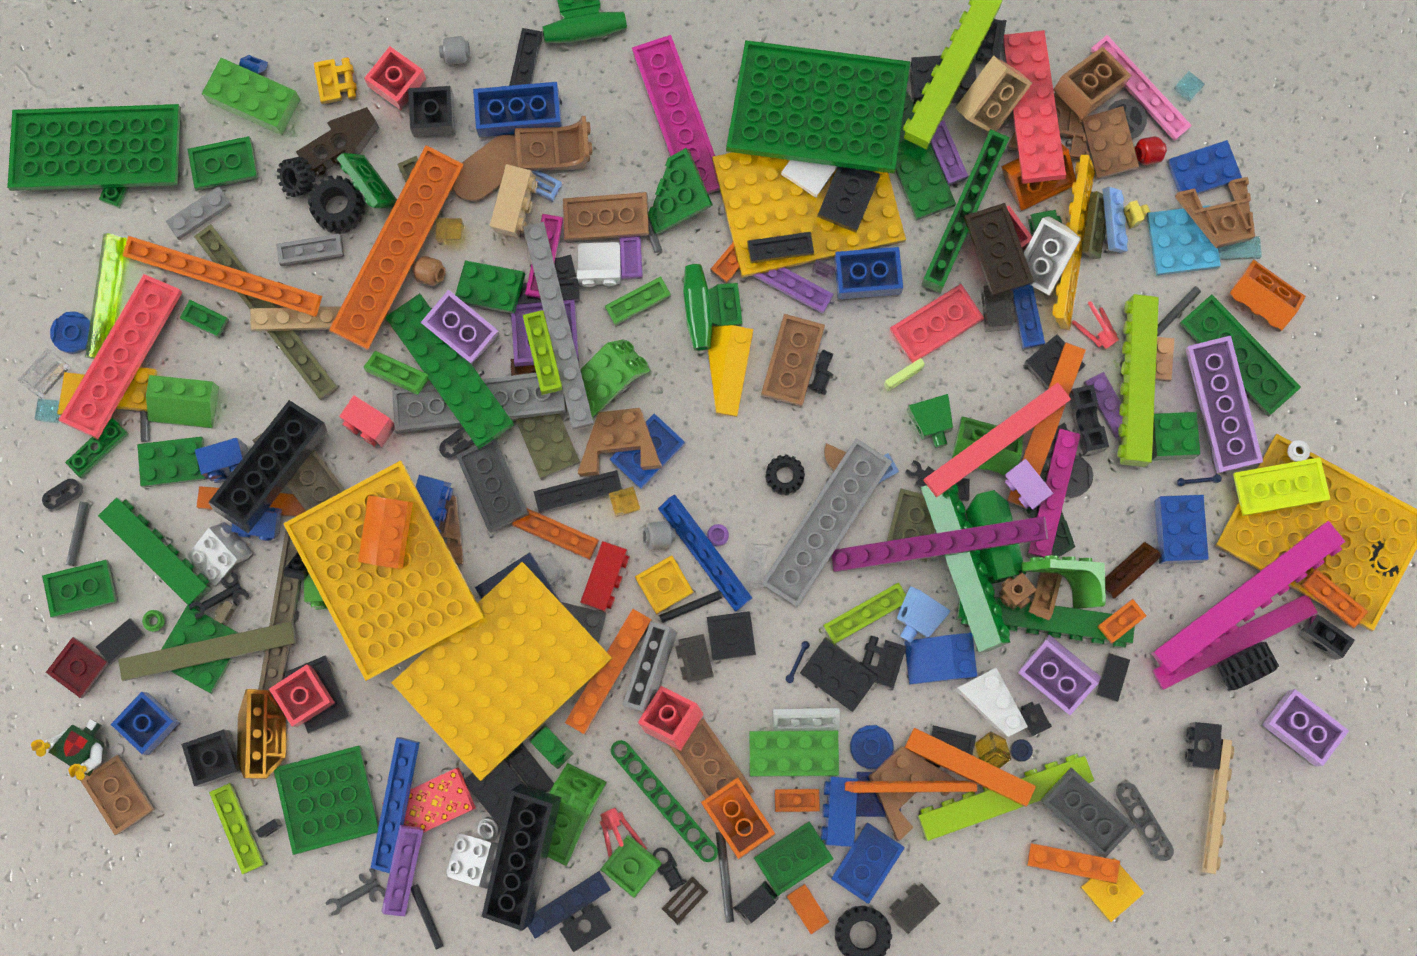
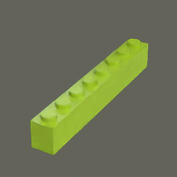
M1003 0L969 1L968 5L971 7L968 12H963L959 23H961L959 30L954 29L950 37V41H952L950 47H945L940 58L943 61L940 66L936 64L931 76L934 78L931 84L926 83L921 93L924 95L922 101L917 100L912 110L915 113L912 120L908 118L903 127L905 131L904 139L924 149L928 148Z
M1133 294L1125 302L1124 313H1127V321H1125L1123 326V333L1126 334V341H1124L1122 353L1125 354V362H1123L1121 373L1124 375V382H1122L1120 394L1123 395V403H1121L1119 414L1123 416L1118 430V435L1121 437V445H1119L1117 451L1121 465L1146 467L1152 463L1159 297Z
M1078 753L1065 757L1066 762L1058 764L1057 761L1045 764L1046 769L1037 772L1036 768L1024 772L1025 777L1020 779L1036 786L1028 805L1041 801L1044 795L1070 768H1073L1088 783L1095 781L1086 757H1079ZM982 787L983 792L975 794V792L962 794L963 799L954 801V798L941 802V807L934 809L932 805L920 810L921 814L916 816L925 841H930L1024 806Z

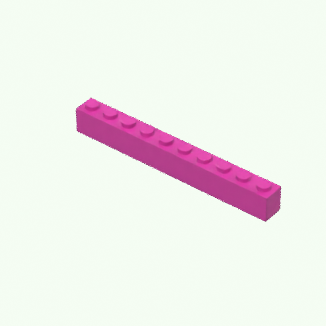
M1329 521L1323 523L1151 653L1166 674L1173 672L1176 675L1186 667L1184 665L1189 659L1195 661L1203 655L1202 649L1206 646H1209V648L1215 646L1221 641L1218 637L1224 633L1227 635L1231 634L1238 628L1236 625L1242 619L1244 622L1256 615L1253 612L1259 606L1262 609L1273 602L1271 597L1277 593L1279 596L1290 589L1288 585L1295 580L1298 583L1307 576V570L1311 567L1314 570L1325 563L1323 558L1328 554L1331 557L1342 550L1340 545L1346 541Z

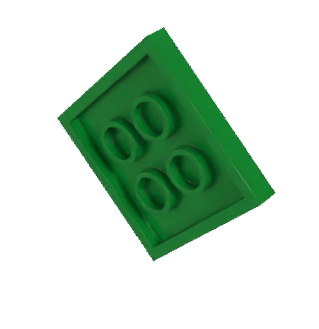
M187 605L161 650L232 635L238 632L206 614L201 619L196 620L195 615L200 613V611L195 608L190 610ZM233 658L171 672L212 694Z

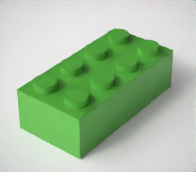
M220 58L202 92L208 103L279 135L284 133L301 100L295 90L223 58Z
M749 731L750 777L839 776L838 731Z

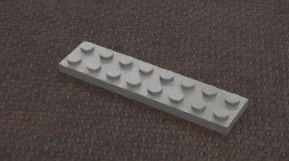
M536 373L482 379L510 419L566 413L563 390L541 395ZM433 385L424 386L418 395L405 389L392 390L396 433L461 426Z
M856 438L761 584L798 607L893 461Z

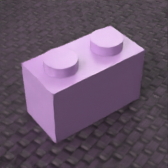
M1026 459L1005 474L1008 478L1005 483L1012 492L1017 490L1020 493L1021 497L1018 499L1026 509L1031 507L1034 510L1054 494Z

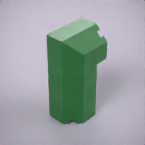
M995 490L978 493L965 512L966 519L972 528L1013 521L1008 501ZM1019 544L980 550L979 555L987 568L989 583L1004 582L1010 577L1014 579V576L1021 573L1026 575V572L1021 570L1023 558Z

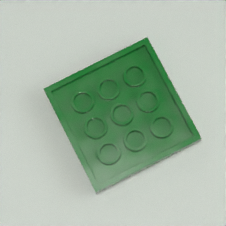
M360 745L282 765L274 770L292 855L378 832L379 822Z

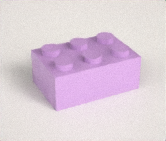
M1051 635L1046 637L1018 672L1069 715L1076 710L1098 685L1101 678Z
M1296 689L1286 692L1262 724L1315 767L1324 766L1349 732L1348 729Z

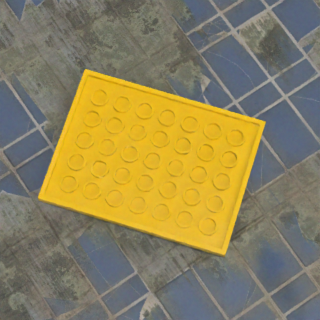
M733 152L712 157L742 278L758 273H767L780 268H789L834 258L835 252L875 249L906 241L888 173L874 171L881 175L858 230L855 233L817 217L836 170L815 198L781 175L790 160ZM811 232L814 248L813 255L750 263L747 241Z
M1276 433L1262 457L1263 462L1259 463L1256 469L1295 462L1290 459L1287 453L1292 441ZM1296 448L1298 454L1303 453L1301 448ZM1310 452L1306 460L1319 458V456ZM1321 458L1330 495L1329 501L1242 516L1238 501L1215 544L1216 547L1261 571L1323 523L1329 521L1346 542L1340 545L1342 550L1332 557L1328 554L1324 557L1325 563L1318 567L1317 570L1368 611L1358 625L1369 631H1374L1417 550L1416 508ZM1378 541L1384 543V548L1379 551L1375 560L1369 561L1375 551L1372 545L1379 546ZM1377 561H1379V563L1387 569H1380L1377 565ZM1397 565L1399 568L1398 574L1395 571L1393 572L1394 576L1390 577V573L1387 571ZM1312 567L1306 571L1307 576L1304 579H1302L1298 583L1294 580L1288 585L1296 591L1322 604L1309 592H1307L1304 588L1301 587L1303 582L1313 572L1314 569Z
M398 461L283 523L365 681L485 618L402 461ZM368 495L413 502L403 568L397 569L358 562Z
M523 562L477 603L485 618L429 647L391 682L480 781L490 774L612 659Z

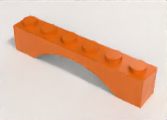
M632 609L607 651L612 659L590 679L565 721L566 724L586 735L617 678L645 636L652 619Z

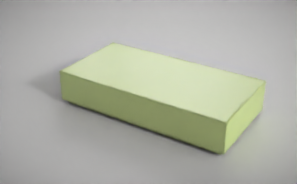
M921 358L887 379L884 387L887 391H891L922 371L925 363Z

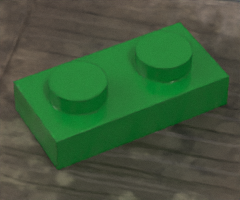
M192 300L188 301L180 316L181 320L218 338L229 321L227 317Z

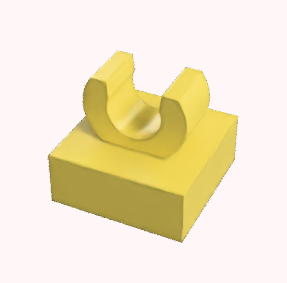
M1137 200L1129 202L1124 207V215L1130 229L1141 224L1145 220L1146 214L1150 213L1148 205L1139 206Z

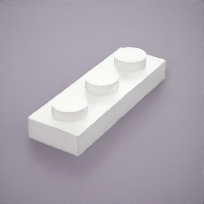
M839 708L773 709V731H839L840 728Z

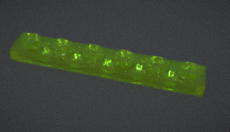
M110 233L103 234L85 354V357L90 359L96 357L115 322L124 260L122 255L127 238Z

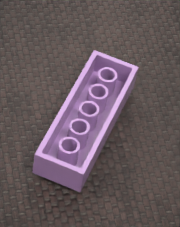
M1231 336L1187 346L1185 350L1216 472L1221 473L1262 463L1263 459Z

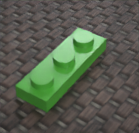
M660 276L605 305V309L616 326L671 297V294Z
M374 351L364 365L366 372L416 395L421 392L429 380L428 374L377 351Z

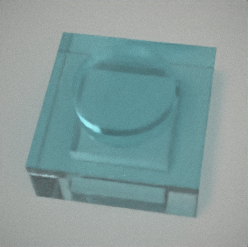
M1188 71L1174 89L1188 101H1191L1205 84Z
M38 398L34 419L36 421L58 423L59 401Z

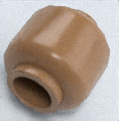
M423 256L412 267L414 278L419 283L435 286L442 282L445 277V267H443L442 262L438 259Z

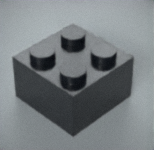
M451 86L408 88L410 130L414 137L455 134L454 94Z
M223 729L181 744L194 787H202L242 773L237 761V751L230 730Z

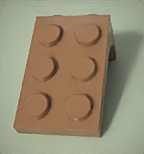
M581 116L577 123L564 127L515 128L517 167L531 171L585 169L586 163L590 161L592 143L588 142V135H590L591 128L590 122H586V116Z

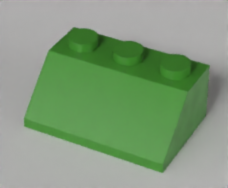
M149 375L146 392L148 421L213 428L219 386L213 381Z
M962 416L953 447L952 458L997 427V425ZM1024 435L978 468L995 471L1001 475L1007 474L1019 464Z

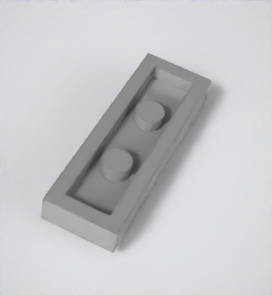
M218 186L166 220V223L177 239L180 240L232 205Z
M340 234L276 244L280 266L343 256Z

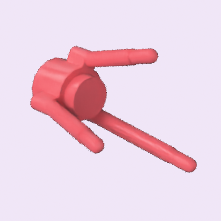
M1089 301V307L1103 328V331L1097 334L1099 339L1075 320L1072 321V324L1094 341L1098 348L1103 345L1106 350L1120 339L1117 337L1118 334L1113 329L1103 307L1099 308L1101 317L1093 303Z
M613 808L600 814L602 819L600 824L603 829L609 858L612 855V848L608 829L609 831L613 830L619 846H624L617 827L621 826L620 821L635 841L647 849L626 821L622 812L618 813L617 809Z

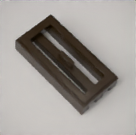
M692 876L665 904L662 910L678 925L708 891ZM694 883L696 886L670 911L668 908ZM700 889L702 893L677 918L675 914Z

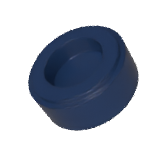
M1019 739L1011 744L1010 755L1014 760L1023 762L1032 756L1033 748L1028 741Z

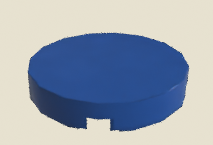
M75 311L65 312L53 321L50 328V338L60 351L68 354H78L91 345L94 338V327L91 321L83 314Z
M866 725L858 729L850 741V753L853 760L861 767L867 769H877L894 751V744L890 734L877 725Z

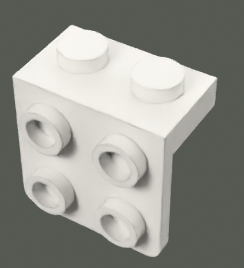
M617 242L580 243L578 245V284L584 287H593L595 285L615 286L616 284H621L620 244Z
M226 522L208 528L188 554L189 559L214 586L221 582V578L225 577L235 564L248 559L253 554L247 545L234 532H231L232 528Z
M459 833L454 843L446 875L465 883L488 888L498 843L488 842Z

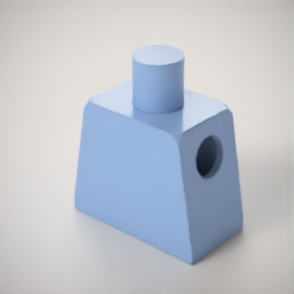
M910 586L897 616V619L906 625L900 637L910 643L917 632L928 638L948 616L950 610L919 589Z

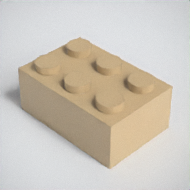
M993 56L955 109L968 121L988 132L990 129L997 132L1032 85V82L1021 72Z
M506 164L490 222V227L496 233L520 238L521 234H525L523 226H527L525 221L526 214H530L533 204L530 201L531 195L536 192L538 181H536V177L531 170Z

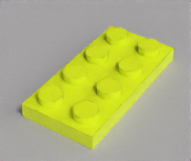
M1320 457L1235 472L1233 474L1242 516L1330 500Z

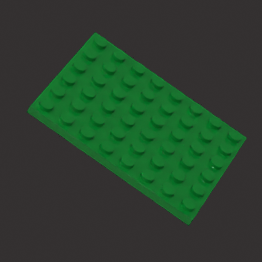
M745 40L726 152L895 174L911 61Z

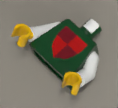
M92 719L89 720L84 729L71 725L58 735L45 740V743L40 739L34 740L31 743L32 751H36V755L42 757L46 754V749H48L50 754L70 766L68 769L70 777L76 776L77 780H83L85 775L90 776L93 769L102 762V752L105 744L95 737L102 725Z

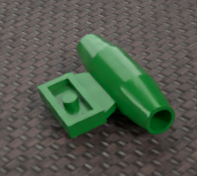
M557 0L559 13L564 19L542 26L545 43H573L605 37L627 28L624 12H599L601 8L600 0Z
M690 264L685 266L683 295L687 328L693 349L695 351L708 350L711 348L712 324L717 326H742L738 283L717 284L708 289L702 265Z

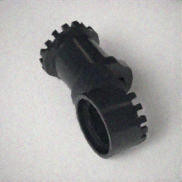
M822 350L816 364V375L812 384L808 386L810 390L815 391V393L818 391V394L826 395V387L829 380L834 376V374L827 371L833 353Z
M660 847L652 855L655 857L659 851H665L668 854V861L661 864L657 870L660 875L664 876L669 885L668 890L671 892L685 884L687 880L682 878L676 868L677 863L671 852L665 847Z

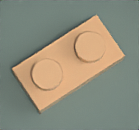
M1157 337L1155 380L1170 382L1172 380L1174 338Z

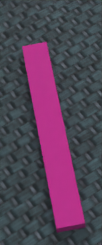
M1303 595L1238 627L1229 635L1224 634L1218 637L1221 640L1212 648L1206 646L1201 650L1203 655L1195 661L1191 659L1184 663L1186 667L1176 675L1173 672L1166 674L1161 666L1152 670L1161 689L1164 690L1318 612L1311 599Z

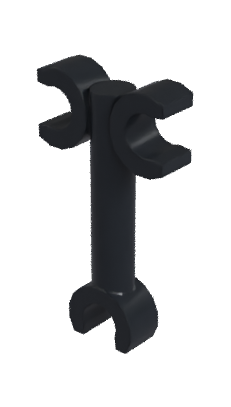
M235 572L231 573L234 579L231 583L226 582L224 577L221 578L223 587L227 589L202 603L193 602L189 605L190 610L194 608L201 610L200 613L195 615L196 620L201 619L207 609L232 596L233 603L236 606L239 605L238 595H244L246 600L249 599L248 592L242 589L238 583V576Z

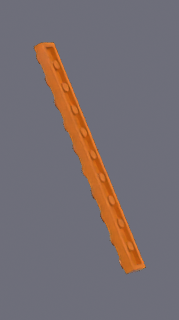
M131 236L127 238L122 255L312 316H317L322 300L320 295Z

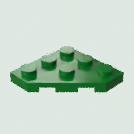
M687 148L668 157L665 164L666 170L663 178L659 181L653 206L650 207L648 212L656 234H660L713 206L691 153Z

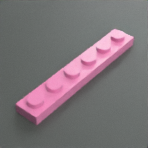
M1108 35L1091 48L1090 51L1094 53L1101 47H1104L1132 75L1124 86L1125 89L1174 141L1191 128L1192 125Z

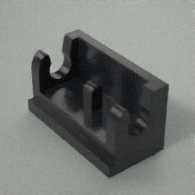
M994 19L976 53L975 63L987 65L993 56L1000 59L1007 20Z

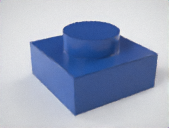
M251 55L241 58L239 66L257 74L265 71L268 64L267 61Z

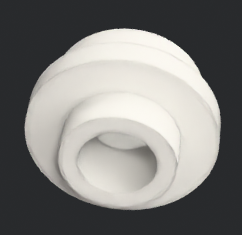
M1297 440L1289 445L1287 453L1291 460L1295 462L1302 461L1309 457L1310 448L1304 441ZM1297 447L1302 449V454L1296 452Z
M486 817L480 821L478 833L482 838L494 839L498 836L500 828L493 818Z

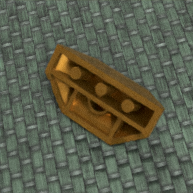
M246 689L239 709L237 761L243 778L267 779L285 759L286 716L277 701L271 696L272 694L269 690Z

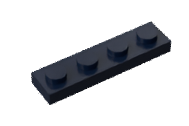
M598 871L536 911L532 923L528 926L535 939L609 892L611 889L601 872Z

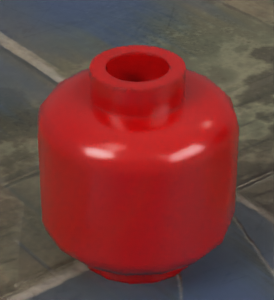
M1157 136L1140 139L1134 147L1137 160L1145 166L1162 162L1167 152L1166 144Z

